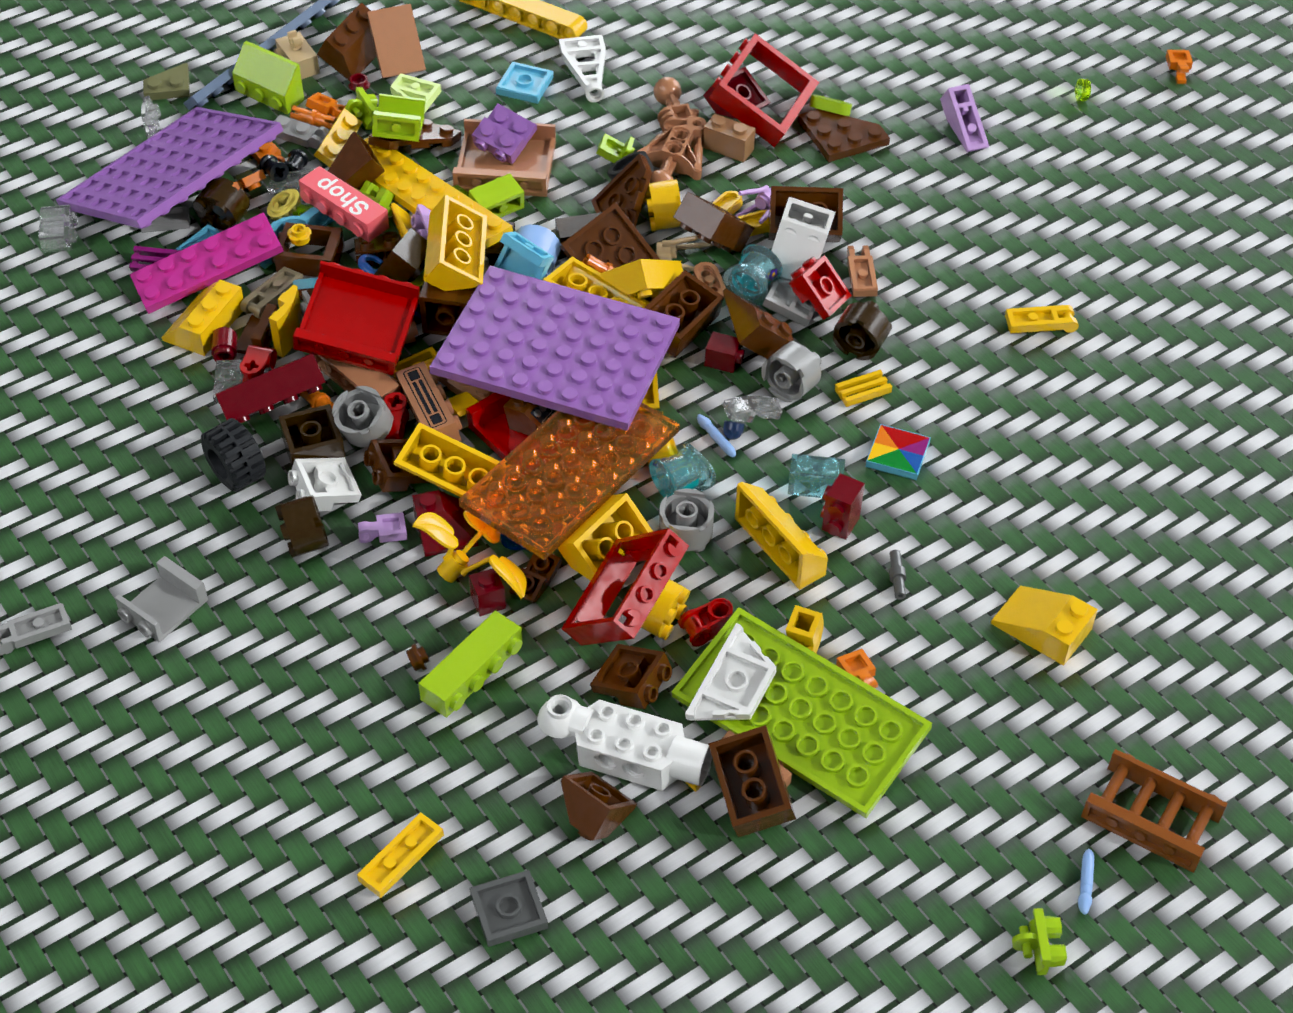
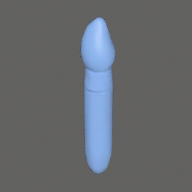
M698 414L697 421L699 426L706 430L728 456L735 457L736 451L734 447L712 424L711 420Z
M1087 849L1083 854L1080 896L1078 897V908L1084 915L1088 913L1092 905L1094 853L1090 849Z

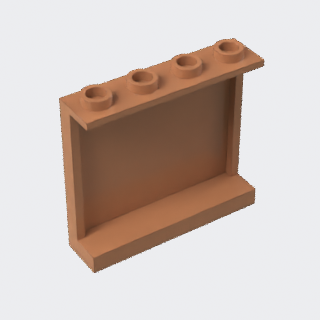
M464 119L465 133L458 165L453 168L452 173L455 189L469 192V190L476 186H481L510 173L523 189L525 196L547 197L556 145L555 124L535 123L537 130L512 165L507 161H499L487 150L482 151L474 145L472 134L482 120Z

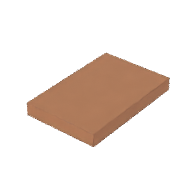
M411 3L367 12L382 79L399 76L400 73L411 74L425 71L426 67Z

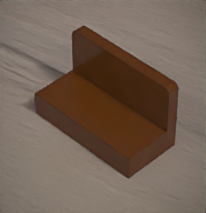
M267 303L260 319L254 315L250 316L237 342V353L246 354L249 345L269 347L272 341L269 317L274 311L278 310L277 305Z

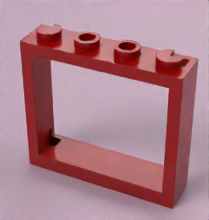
M755 33L750 41L746 38L738 48L741 53L736 51L729 61L732 66L727 64L720 74L723 78L718 76L712 87L715 90L709 99L741 123L754 127L757 135L775 147L786 134L819 84V81ZM748 54L800 92L780 123H777L727 85Z
M669 528L616 539L561 629L581 646L634 639L689 545ZM619 549H622L624 551V556H622L618 552ZM647 560L614 616L604 618L636 563ZM622 614L626 617L623 624L619 621Z

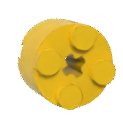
M677 179L649 183L646 198L651 199L646 200L648 215L654 216L649 217L651 231L680 227L681 222L674 218L681 204Z
M669 579L641 628L659 638L667 640L674 627L671 623L675 618L679 620L686 611L687 605H685V602L690 595V590Z

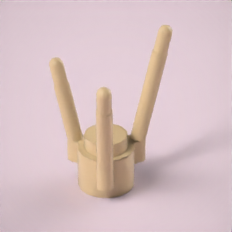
M697 235L674 240H662V242H657L656 255L660 260L677 259V250L704 248L713 245L706 242L682 244L698 240ZM682 264L684 270L694 272V266Z

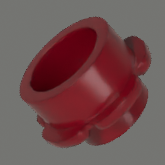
M355 73L350 76V84H348L350 90L356 93V87H363L364 91L369 89L370 82H368L365 74Z

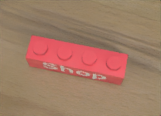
M318 166L299 180L300 197L305 203L311 204L322 214H326L339 225L346 227L354 235L361 237L368 243L389 228L388 210L321 166Z

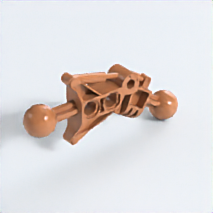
M664 77L656 82L653 89L656 100L662 105H666L657 116L663 133L658 134L647 146L638 150L645 151L652 165L660 168L652 172L649 183L674 180L672 177L673 172L689 175L694 180H700L702 175L704 126L707 122L703 118L698 117V109H690L688 103L680 104L679 99L682 91L679 82L673 77Z

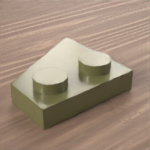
M183 63L144 79L143 94L145 101L190 97L188 63Z

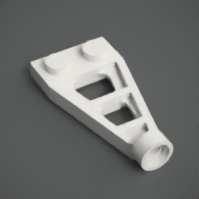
M602 35L559 39L562 59L584 89L587 100L590 102L600 101L604 96L602 80L606 56V47ZM595 57V60L578 62L576 58ZM596 71V74L583 75L582 72ZM592 90H597L596 93H590Z

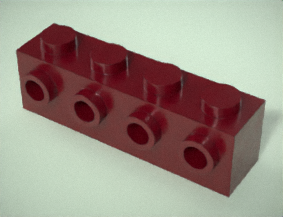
M311 353L222 390L215 395L226 420L234 418L238 422L243 423L250 420L249 414L259 411V414L262 415L273 410V404L283 401L285 405L299 399L297 394L307 390L309 395L323 389L321 384L326 381L314 353Z

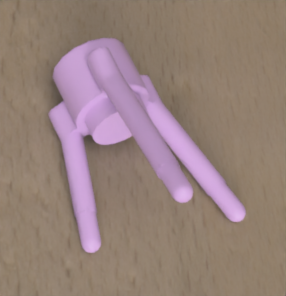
M765 185L761 188L739 191L738 194L740 196L758 195L754 205L735 216L749 214L756 209L767 210L759 220V223L762 224L769 217L771 188Z

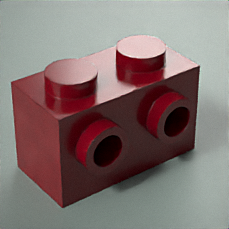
M840 473L833 485L826 487L822 497L825 505L820 514V517L823 518L822 530L845 540L848 538L860 519L865 483Z

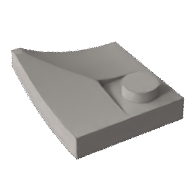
M775 280L762 306L807 327L815 312L810 300L802 303L798 296L794 294L789 284L790 281Z

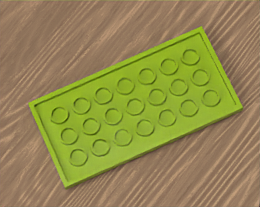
M738 607L672 690V697L687 707L690 706L735 624H740L750 640L755 641L761 648L762 654L775 664L777 672L751 719L710 721L727 732L730 730L735 734L766 725L771 735L777 758L784 764L783 767L859 815L867 818L932 728V722Z

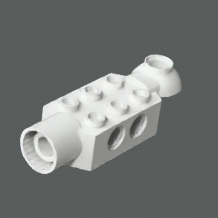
M561 694L551 697L539 710L537 717L538 726L544 734L553 738L575 737L579 766L663 791L676 780L701 786L709 772L712 761L709 745L685 738L681 723L600 699L589 707H584L576 700Z

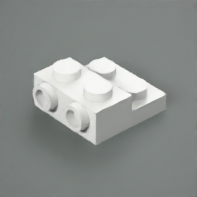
M345 457L295 459L292 469L288 472V483L290 486H295L297 490L296 499L313 495L319 511H331L334 503L359 502L362 494Z

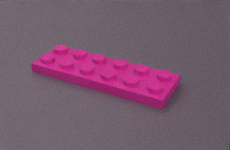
M263 212L129 275L148 314L200 291L218 280L228 278L284 252Z

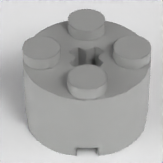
M790 341L763 363L761 370L762 378L764 381H768L771 386L768 389L776 398L784 402L799 400L820 381L821 358L817 353L811 352L805 346L795 341Z
M357 386L355 390L350 392L346 390L339 395L332 408V415L337 428L349 443L357 447H369L371 440L385 439L391 430L394 420L390 409L379 393L368 386Z
M676 490L668 498L667 496L664 497L660 503L659 530L671 529L689 545L686 551H703L713 535L714 505L711 500L709 502L705 498V494L698 490Z

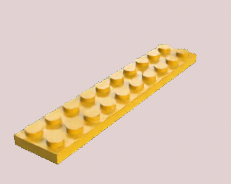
M369 145L385 170L372 183L380 189L383 187L393 193V200L413 214L416 212L417 204H422L432 211L446 194L487 216L485 249L499 242L503 233L513 232L511 224L399 151Z

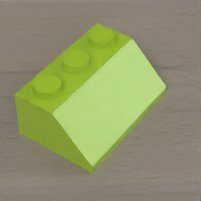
M249 41L243 43L232 72L235 91L268 105L275 110L289 114L294 105L298 106L304 101L299 64Z

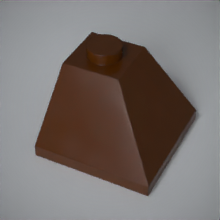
M592 771L566 775L561 779L570 824L577 828L579 835L587 840L594 841L607 838L637 806L636 802Z

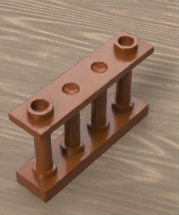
M1115 749L1108 766V770L1114 772L1102 796L1090 793L1081 817L1194 873L1205 850L1204 847L1197 843L1209 819L1217 823L1220 822L1228 803L1213 794L1206 793L1137 760L1128 753ZM1125 778L1142 786L1129 810L1112 803ZM1153 792L1170 799L1158 824L1140 816ZM1181 805L1198 813L1186 838L1169 831Z

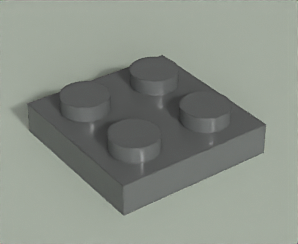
M529 870L469 888L488 947L548 929V920Z

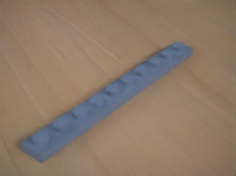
M318 0L259 46L267 50L271 48L274 52V49H276L275 39L287 36V32L293 31L298 27L303 30L312 23L310 20L312 16L317 19L326 12L325 6L328 5L331 8L340 0ZM235 64L183 103L188 110L192 109L195 105L202 107L209 101L207 96L212 94L215 97L224 90L222 87L224 83L231 85L234 82L232 72Z

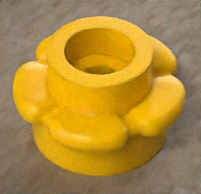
M295 224L287 231L291 243L296 246L306 245L310 241V235L312 234L311 229L303 224Z

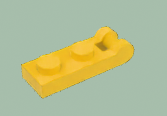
M1070 305L1006 309L1005 312L1010 333L1065 330V332L1071 333L1079 327L1077 319L1074 318L1073 307Z

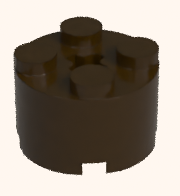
M219 177L212 179L206 184V187L201 190L193 201L192 206L201 219L200 224L203 227L209 224L214 228L224 231L237 225L250 207L247 194L241 188L239 191L232 186L234 182Z
M855 302L847 306L836 323L832 334L833 341L846 355L850 352L856 354V359L869 360L874 358L892 329V324L885 314L879 310V306L875 302Z
M313 495L275 506L279 520H284L285 522L280 525L284 540L291 541L287 545L292 558L329 546L325 527L321 521L320 512Z

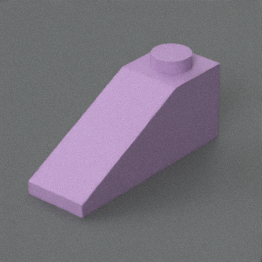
M969 84L948 88L940 98L948 123L966 152L988 148L989 144Z

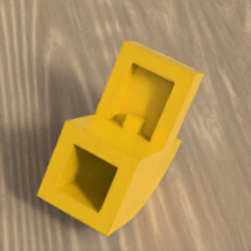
M795 605L785 629L786 635L817 654L823 633V614Z

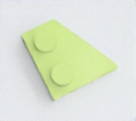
M401 73L390 86L391 94L426 99L425 112L441 93V84Z

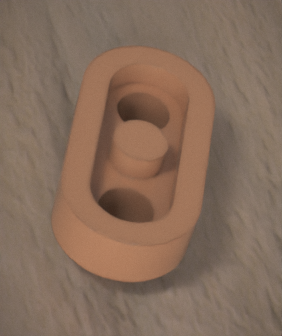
M710 262L698 263L694 267L693 276L724 296L723 290L726 286L717 266Z

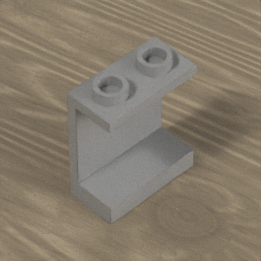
M166 556L156 562L160 577L132 601H128L120 594L115 597L119 617L124 622H131L137 626L138 630L145 637L151 636L158 642H161L208 601L204 583Z

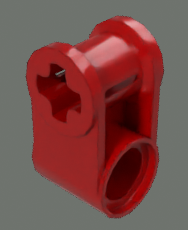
M249 345L239 366L244 376L242 382L263 374L265 367H271L273 370L277 361L276 349Z
M392 392L384 398V402L394 417L391 430L385 439H403L405 427L409 420V412L406 409L407 399L400 392Z
M716 598L698 608L685 612L679 618L678 625L681 629L686 630L690 636V643L693 646H702L714 639L733 615L732 603L724 598Z

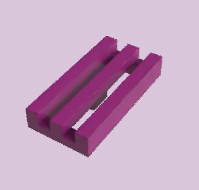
M134 246V254L131 256L132 263L129 264V268L131 271H137L148 266L146 264H138L139 262L155 263L181 250Z

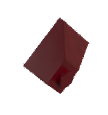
M746 67L737 70L727 84L759 109L771 103ZM711 86L703 96L714 112L736 119L709 99L715 90Z
M440 490L412 495L415 521L420 515L427 512H432L442 517L451 525L454 530V536L458 539L459 544L454 551L464 549L476 535L475 529L467 523L463 515L464 511L468 508L467 502ZM418 529L425 557L447 553L448 548L438 543L426 532ZM478 540L476 541V543H475L472 547L479 546V545H478Z

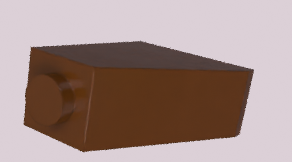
M355 131L350 135L328 169V172L358 190L362 188L366 180L373 182L385 171L369 144Z

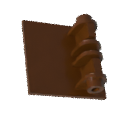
M394 231L385 232L383 236H377L369 243L361 237L354 239L355 253L358 255L356 256L357 265L359 257L364 254L373 255L375 253L378 257V252H383V260L385 261V251H387L388 255L401 240L400 234ZM367 261L370 266H374V261Z

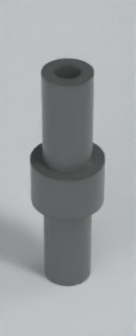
M891 550L889 553L891 568L889 569L890 581L894 586L895 598L902 600L906 597L904 584L906 581L905 567L902 566L900 551Z

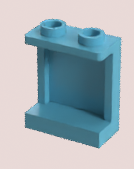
M517 232L503 233L500 242L504 244V247L494 267L543 280L554 256Z

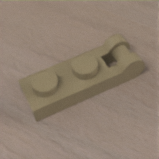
M283 267L242 300L240 304L241 311L247 314L253 313L255 317L260 319L267 303L277 305V299L293 285L294 280L304 279L303 274Z

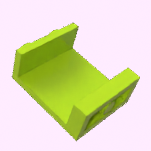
M379 94L378 111L373 113L372 136L419 142L424 123L426 99Z

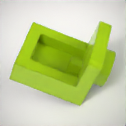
M605 133L600 140L596 154L615 163L621 158L634 153L635 148L632 145L635 138L630 136L624 144Z

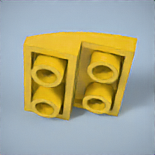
M292 285L286 292L280 295L277 299L279 309L274 311L269 317L274 349H276L277 355L282 358L293 347L295 329L300 327L303 319L298 286Z

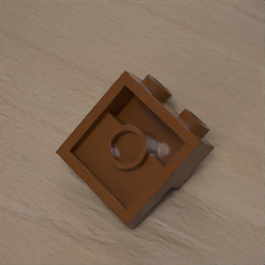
M408 439L371 440L368 450L364 453L365 465L371 466L373 470V484L379 485L382 492L407 491L409 484L430 483L394 465V461Z
M617 644L590 683V686L594 693L617 697L620 705L645 710L649 702L653 703L656 701L658 688L662 682H667L671 678L672 667L665 652Z

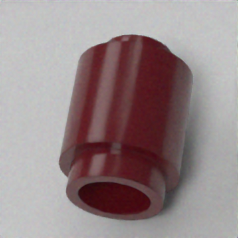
M220 327L213 331L211 355L218 364L227 365L236 358L238 335L235 330L228 327Z

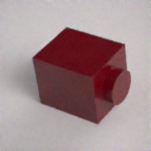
M712 332L705 348V366L734 373L737 364H742L745 350L741 349V344H739L737 337Z
M493 568L469 575L470 594L479 616L493 613L495 610L506 609L505 588L499 574Z

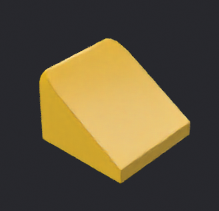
M463 392L449 398L454 410L452 416L457 414L458 417L467 414L466 408L479 401L468 392Z

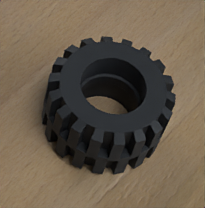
M234 418L222 422L201 435L202 450L209 466L221 483L231 491L238 492L265 476V461L258 444L250 432Z

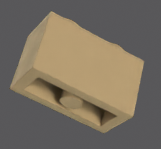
M293 30L287 32V36L275 39L276 49H274V53L298 63L301 80L320 74L318 56L300 32Z

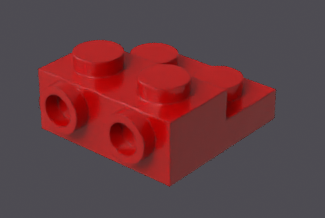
M825 255L818 259H815L813 256L802 264L803 267H800L791 274L793 279L789 282L794 294L798 296L800 301L804 303L810 300L822 320L830 317L852 296Z

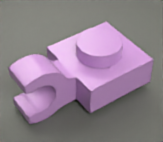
M403 512L376 515V522L363 521L358 523L360 543L371 542L376 537H379L380 543L407 540Z

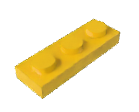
M344 108L314 156L330 167L350 135L354 131L357 132L363 122Z
M420 812L357 874L358 881L381 898L444 836L443 828Z

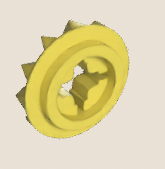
M287 189L279 192L271 199L267 207V214L274 221L290 216L291 213L297 211L296 207L301 205L300 193L296 189Z

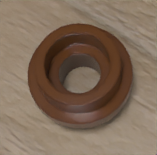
M414 643L411 645L412 648L406 651L407 656L415 671L420 669L424 671L427 669L426 663L430 662L429 657L423 646L418 648Z

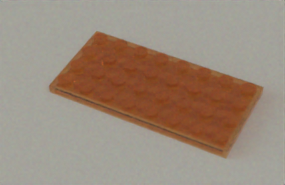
M641 403L628 431L556 411L459 498V507L545 560L679 432L680 424L644 403Z

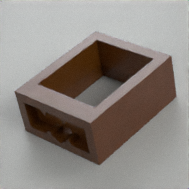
M286 222L283 231L278 234V240L284 252L271 257L277 272L283 267H287L303 274V276L318 277L320 261L339 264L345 247L343 229L303 224L309 227L312 232L307 245L326 246L323 256L288 252L291 240L287 235V231L298 223Z

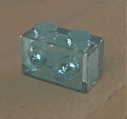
M792 454L788 494L822 498L828 485L832 486L840 473L844 474L845 459Z

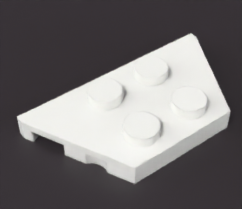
M735 624L685 713L687 720H747L752 718L777 670L775 664L762 654L761 648L756 642L751 641L744 633L743 627L740 624Z

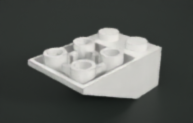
M789 197L764 272L770 274L772 269L778 268L777 276L792 280L791 274L800 267H803L802 264L813 256L815 259L820 258L835 211Z

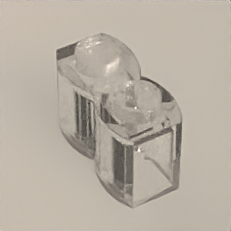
M70 205L40 208L39 242L43 253L73 250V243H77V233L74 226H78L76 211L72 212Z

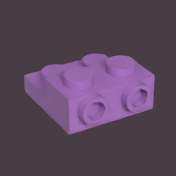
M497 104L488 118L484 117L473 132L472 138L474 145L482 151L487 150L499 161H507L513 165L537 130V125L508 108Z

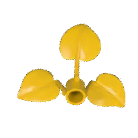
M469 507L463 513L467 523L478 532L462 551L456 550V552H453L459 544L458 539L454 536V530L451 525L439 515L427 512L420 515L413 523L412 527L426 532L438 543L448 548L447 553L443 557V562L437 567V572L447 582L453 583L460 575L465 577L468 572L489 563L511 586L520 599L525 596L526 576L508 558L504 556L498 558L496 555H491L468 566L469 558L466 553L481 535L493 544L498 543L502 538L500 529L476 509Z

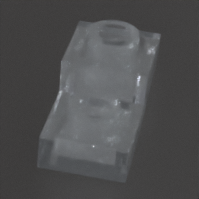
M145 96L141 106V117L146 139L159 132L158 117H161V112L158 104H153L150 96Z
M741 396L724 400L723 402L727 417L734 422L752 423L755 415L763 419L773 418L779 420L782 414L780 404L775 397Z

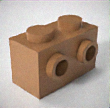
M714 114L704 126L703 148L741 162H745L754 150V127Z

